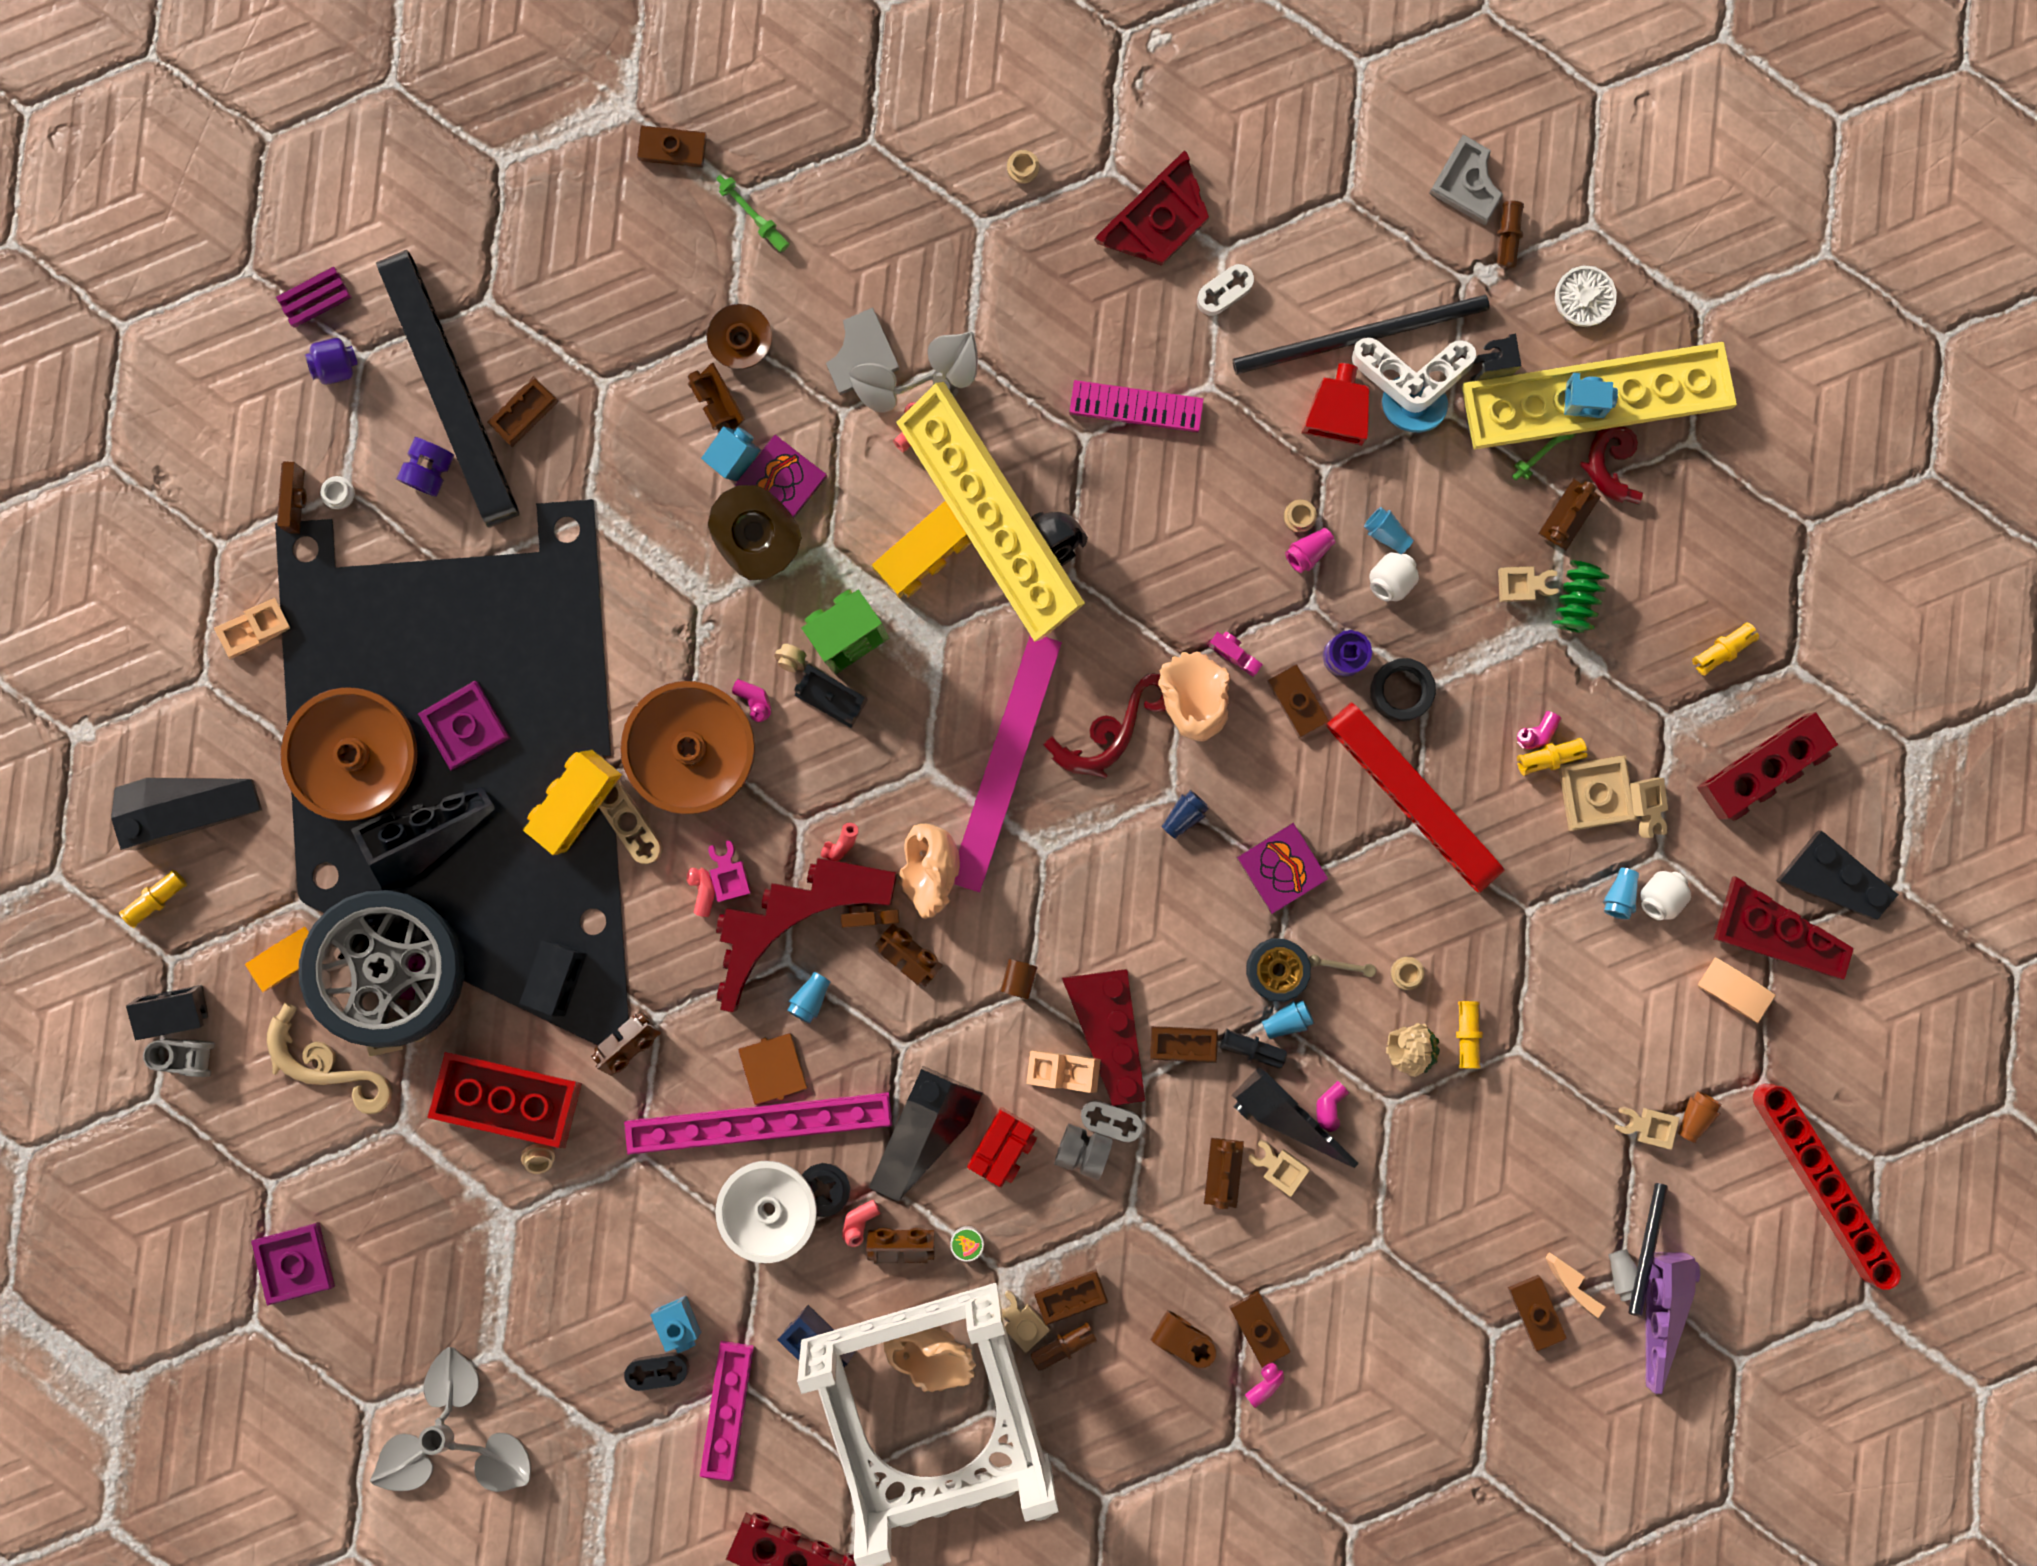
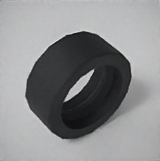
M1398 658L1386 663L1374 674L1370 685V698L1375 709L1383 717L1395 722L1410 721L1422 716L1432 706L1436 696V682L1431 671L1421 662L1411 658ZM1397 671L1413 673L1422 685V695L1419 702L1409 709H1398L1391 706L1384 696L1386 679Z

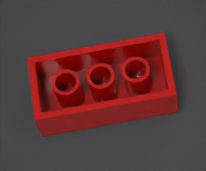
M445 1052L427 1118L556 1148H566L582 1083Z

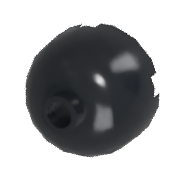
M1039 512L1031 517L1061 566L1076 556L1073 550L1078 544L1083 548L1087 543L1088 536L1080 524L1072 516L1064 512H1049L1045 514Z

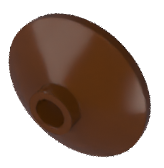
M732 304L722 308L712 317L707 328L706 340L711 354L720 364L731 369H748L760 363L768 354L772 344V330L765 315L755 307L746 304ZM738 335H745L747 337L744 344L738 345L735 343Z

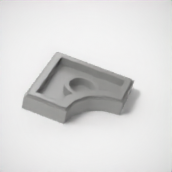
M1462 135L1429 194L1486 225L1503 196V193L1493 185L1488 175L1487 162L1491 150Z
M873 308L843 320L845 329L843 346L838 354L826 363L839 395L854 389L850 382L849 373L860 364L877 363L889 368L893 372L899 370L897 361Z

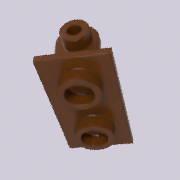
M711 363L701 374L697 370L687 376L689 379L688 386L692 389L698 402L706 401L708 404L703 410L713 430H717L719 433L723 426L735 430L745 420L714 363Z
M1573 478L1538 534L1564 551H1567L1601 497L1594 492L1597 487L1588 481L1582 484Z
M894 924L875 943V946L879 949L877 952L894 966L902 958L907 962L901 969V972L917 986L921 984L923 987H926L943 967L934 953L928 949H923L912 939L908 931Z
M643 1012L639 1015L634 1014L618 1028V1031L623 1036L621 1041L614 1034H611L594 1048L595 1053L591 1057L598 1064L595 1067L610 1076L621 1072L628 1066L629 1061L634 1056L652 1046L654 1039L661 1034V1031L649 1024L651 1021Z
M1211 1138L1204 1196L1205 1205H1214L1218 1209L1237 1208L1244 1141Z
M888 1228L868 1230L867 1260L874 1261V1264L898 1263V1252H904V1263L928 1264V1260H934L935 1230H925L922 1228L910 1230H891Z

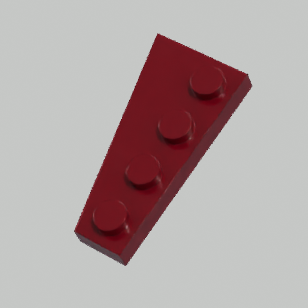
M1732 877L1713 940L1845 980L1854 950L1853 947L1819 926L1811 924L1803 919L1801 915L1772 900L1773 898L1747 885L1740 878Z
M1127 969L1062 977L1092 1056L1095 1059H1101L1099 1073L1112 1105L1144 1102V1086Z

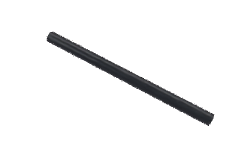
M1485 294L1233 358V368L1237 375L1355 345L1363 338L1379 339L1489 311V300Z

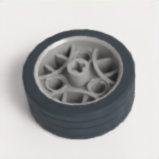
M388 890L366 891L347 897L329 908L313 924L303 943L299 959L300 988L304 1001L315 1019L333 1035L350 1043L376 1048L400 1047L418 1041L436 1030L451 1014L460 997L465 977L464 955L460 942L447 920L426 903L408 894ZM377 917H385L378 931L368 921ZM395 917L410 921L404 944L392 942L384 938ZM417 926L425 932L429 940L413 944ZM360 935H366L369 939L368 949L363 953H356L353 949L354 940ZM336 948H338L345 959L332 962L333 954ZM422 954L426 960L424 969L419 972H412L409 968L410 958L413 955ZM349 965L351 987L332 988L330 971ZM380 965L388 967L387 974L378 972V967ZM435 980L434 986L427 996L419 983ZM413 986L423 1004L415 1012L409 1014L395 1001ZM374 992L379 997V1005L374 1010L367 1011L362 1004L363 998L366 994ZM336 994H350L345 1008L342 1007L336 998ZM391 1007L404 1018L386 1024Z

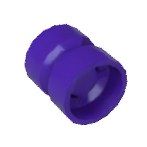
M414 437L407 453L410 461L402 464L396 480L423 493L437 497L444 481L441 473L448 472L455 455L438 445ZM423 459L433 463L431 470L420 466Z
M1342 631L1324 647V665L1335 676L1343 678L1353 676L1364 669L1370 662L1372 656L1371 643L1365 635L1358 631Z

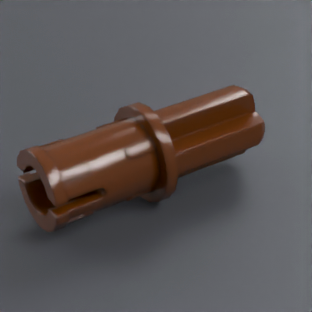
M1505 201L1502 205L1501 229L1497 231V237L1500 238L1497 264L1501 268H1514L1517 265L1519 239L1523 238L1524 234L1521 231L1524 203L1520 201Z
M1088 1322L1062 1337L1060 1334L1056 1335L1058 1339L1032 1352L1031 1359L1038 1371H1042L1066 1357L1070 1360L1072 1359L1071 1355L1092 1343H1096L1097 1340L1093 1333L1080 1339V1336L1091 1331Z

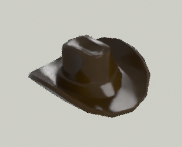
M738 485L723 492L711 507L708 520L711 538L727 563L742 577L748 580L769 579L784 571L797 556L802 539L799 526L786 507L769 491L757 485Z

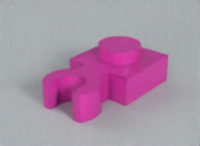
M1217 631L1207 646L1254 677L1263 664L1246 654L1245 650L1239 647L1241 642L1228 632L1222 635Z
M726 841L728 850L724 856L717 854L715 845L709 846L708 849L711 859L718 864V868L709 870L718 902L751 894L743 861L733 863L732 858L735 855V846L732 841Z

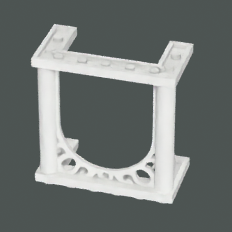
M997 1283L801 1340L797 1382L801 1394L818 1390L854 1505V1561L856 1566H884L886 1563L891 1562V1528L898 1526L909 1527L916 1524L918 1520L932 1516L935 1518L943 1517L955 1509L962 1507L973 1508L980 1505L983 1501L996 1497L1000 1499L1010 1497L1016 1491H1019L1021 1509L1025 1522L1033 1519L1036 1521L1045 1520L1052 1514L1059 1512L1051 1463L1048 1453L1043 1455L1003 1322L1001 1299ZM966 1318L971 1344L978 1343L996 1403V1421L992 1436L978 1457L965 1467L950 1474L935 1477H919L900 1472L886 1464L868 1443L840 1355ZM1007 1434V1443L1012 1442L1013 1447L1006 1443H999V1438ZM1001 1452L1008 1455L1012 1463L999 1468L990 1462L989 1457L992 1453ZM986 1468V1472L974 1474L977 1469ZM883 1472L886 1474V1477L877 1486L876 1482H879V1477L875 1473ZM894 1482H902L905 1486L903 1495L888 1500L885 1495L887 1488ZM915 1487H923L925 1489L911 1494L912 1489Z

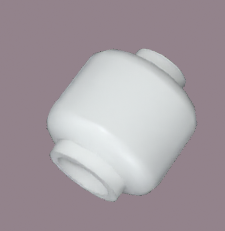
M1386 554L1370 572L1369 578L1372 592L1379 599L1386 602L1404 599L1419 580L1418 570L1416 569L1417 565L1414 559L1407 554Z
M1657 872L1640 892L1641 906L1650 917L1656 920L1674 919L1691 900V891L1688 887L1687 879L1678 872Z

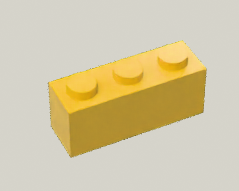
M944 501L871 566L899 599L904 594L910 597L922 586L920 580L928 573L932 576L937 574L947 564L944 559L954 551L957 554L961 553L971 544V540L947 502Z
M593 750L576 752L567 760L564 766L567 770L561 778L555 779L546 790L547 798L542 805L538 804L534 807L527 817L529 823L523 831L552 855L567 852L622 776L619 771Z

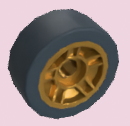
M1271 938L1259 943L1251 951L1246 963V975L1250 986L1260 996L1271 1001L1285 1002L1296 998L1306 989L1311 978V964L1307 953L1298 944L1287 939ZM1280 963L1284 965L1282 976H1275L1272 969L1275 964Z

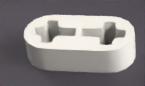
M1234 265L1205 284L1200 289L1197 297L1199 310L1205 315L1215 316L1250 292L1253 285L1254 275L1252 271L1245 265ZM1234 274L1237 277H1246L1243 288L1238 284L1230 290L1227 286L1232 283ZM1220 291L1223 292L1218 298V306L1215 307L1212 303L1208 305L1204 303L1207 298L1206 293L1209 292L1211 296H1214Z

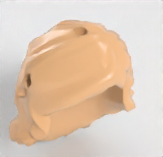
M1182 652L1181 657H1172V662L1163 664L1162 669L1159 670L1161 676L1158 681V685L1163 693L1167 713L1181 735L1191 740L1206 741L1218 734L1228 720L1227 706L1229 704V696L1227 691L1229 690L1230 674L1225 667L1221 668L1216 662L1209 660L1206 654H1201L1200 652L1192 654Z
M920 823L913 826L905 839L904 850L907 864L899 872L901 877L899 884L902 886L903 892L908 895V899L918 910L919 916L927 919L928 917H934L936 913L944 909L945 905L949 903L948 895L953 887L955 877L958 876L960 861L959 851L950 833L937 826Z
M940 1326L883 1342L888 1363L895 1370L909 1374L912 1383L916 1387L921 1388L923 1392L943 1391L946 1388H956L957 1386L964 1387L969 1385L972 1381L971 1378L975 1376L973 1368L976 1364L972 1360V1350L970 1348L966 1349L965 1344L961 1345L955 1342V1337Z

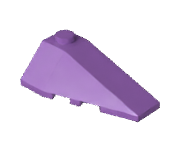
M1655 1252L1646 1294V1387L1655 1394H1662L1695 1295V1282L1700 1280L1699 1264L1695 1262L1693 1256L1687 1253Z

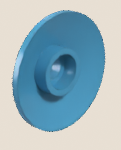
M1423 386L1422 390L1416 395L1410 394L1412 398L1416 396L1421 397L1425 387ZM1384 392L1382 408L1389 421L1398 428L1409 432H1425L1434 429L1444 420L1448 410V399L1446 393H1444L1425 410L1414 413L1404 409Z

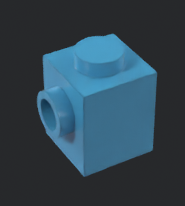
M723 426L701 459L725 479L738 481L761 450L752 443L754 437L744 429L738 427L734 430Z
M687 1296L660 1306L650 1314L665 1352L675 1349L677 1353H680L696 1345L694 1340L699 1337L701 1330Z

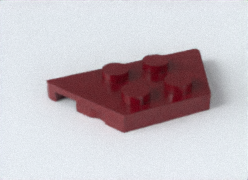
M1184 150L1095 237V242L1098 245L1160 266L1178 251L1209 219L1205 203L1200 196L1197 179L1194 178L1189 163L1188 153Z

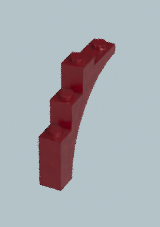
M817 858L816 864H810L807 876V883L812 884L811 890L771 883L770 889L765 888L762 899V908L766 909V915L727 908L725 915H719L716 933L721 934L719 942L733 944L732 950L726 949L723 960V969H728L726 981L720 982L716 1001L721 1002L720 1010L728 1012L738 1010L744 986L756 963L770 945L793 925L815 913L841 905L859 903L892 905L897 872Z

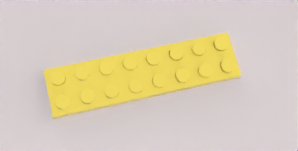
M1724 342L1473 381L1462 385L1474 450L1733 409L1737 405ZM1573 373H1580V380L1586 377H1600L1603 379V382H1613V387L1618 388L1617 404L1604 418L1564 415L1566 382Z
M945 382L935 383L896 423L1034 642L1042 640L1081 608L1085 602Z

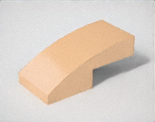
M275 598L245 610V614L214 627L229 659L242 655L290 629Z
M1716 957L1698 983L1700 989L1728 1004V1007L1757 1024L1776 996L1756 981Z
M1030 1051L1027 1084L1097 1093L1101 1059Z
M1549 1252L1546 1260L1561 1286L1576 1302L1599 1318L1606 1307L1578 1288L1585 1276Z

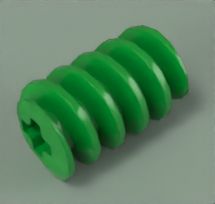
M1571 560L1570 565L1575 569L1568 570L1566 577L1572 582L1564 583L1562 588L1569 595L1560 596L1559 602L1565 607L1557 608L1555 612L1556 616L1562 620L1553 621L1552 625L1561 630L1584 633L1586 630L1595 629V626L1589 623L1587 619L1595 618L1599 615V613L1591 609V605H1601L1603 602L1594 596L1595 593L1606 591V588L1598 584V581L1607 580L1610 575L1603 572L1596 565Z

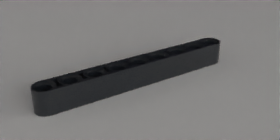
M406 249L376 262L380 276L483 521L488 528H491L519 516L520 512L413 257Z

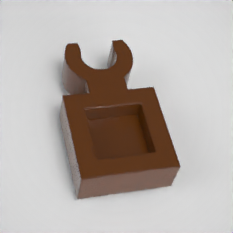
M868 905L848 907L849 914H841L842 928L900 923L899 910L868 912Z

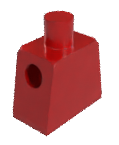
M1340 363L1338 364L1335 379H1322L1301 433L1360 446L1364 444L1368 436L1369 387L1355 383L1357 366Z

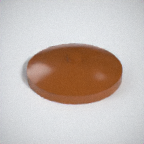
M674 682L651 691L633 708L622 732L621 759L630 783L648 802L673 813L699 814L722 806L732 799L744 786L754 763L755 738L746 713L727 693L702 682Z
M337 688L311 698L293 715L282 738L281 766L286 783L294 796L314 813L341 821L364 820L385 812L404 795L410 786L416 770L417 743L408 719L390 700L364 689Z

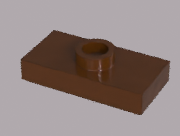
M641 125L637 158L639 161L703 168L707 141L706 132Z
M533 376L487 423L513 447L559 401Z
M283 461L281 463L277 526L287 533L300 534L301 512L307 503L306 490L303 488L305 469L295 462Z
M1297 664L1267 680L1299 738L1329 722Z
M1151 1026L1150 1060L1217 1063L1218 1029Z
M1097 1269L1034 1292L1045 1326L1108 1303Z
M1539 1275L1508 1287L1533 1349L1536 1352L1567 1339Z
M1259 1291L1229 1306L1262 1368L1291 1352Z

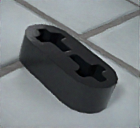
M677 1352L639 1357L627 1366L624 1372V1379L626 1384L635 1391L675 1386L685 1380L689 1373L690 1365L688 1359L683 1354ZM670 1361H674L676 1366L682 1367L677 1377H673L671 1372L660 1373V1369L667 1368L670 1365ZM638 1366H641L642 1371L654 1370V1374L647 1375L643 1382H640L639 1377H633L632 1375Z

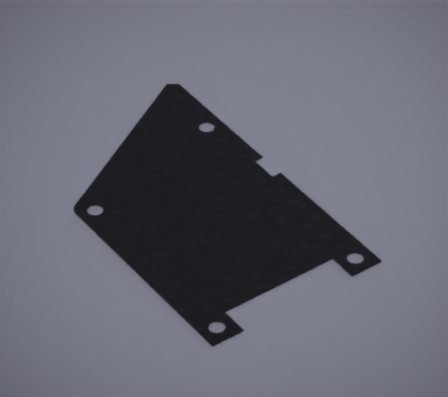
M594 499L536 503L539 552L336 567L333 519L301 521L300 534L287 533L275 523L280 609L290 629L282 633L287 725L303 704L328 690L359 688L377 693L390 700L403 712L413 729L417 743V765L410 786L398 802L377 816L392 811L395 816L412 812V806L422 803L425 808L438 805L444 797L483 787L495 808L416 878L390 891L408 894L426 903L447 920L459 939L464 955L465 982L597 1046L611 1034H614L621 1041L623 1036L618 1031V1028L629 1020L616 832L600 808L596 810L573 844L564 853L552 855L523 831L529 823L527 819L529 813L538 804L542 805L548 796L546 794L547 788L555 779L562 777L567 770L564 767L565 763L574 753L593 750L599 755L611 756ZM564 517L575 519L580 527L578 537L568 543L559 541L554 533L555 524ZM311 537L317 542L318 554L312 561L301 562L294 556L293 546L299 538ZM473 681H478L510 739L460 768L450 771L418 713ZM291 791L297 892L300 900L306 905L325 913L329 908L347 897L366 891H383L351 829L377 816L358 821L329 819L305 807ZM322 863H330L338 871V881L329 889L318 887L313 880L315 868ZM588 909H598L605 915L606 925L599 934L590 935L581 928V916ZM377 917L368 921L380 927L385 917ZM395 917L384 938L392 942L404 944L410 921ZM418 926L413 944L429 940L425 932ZM542 940L553 944L558 943L587 954L565 1016H550L519 1004Z

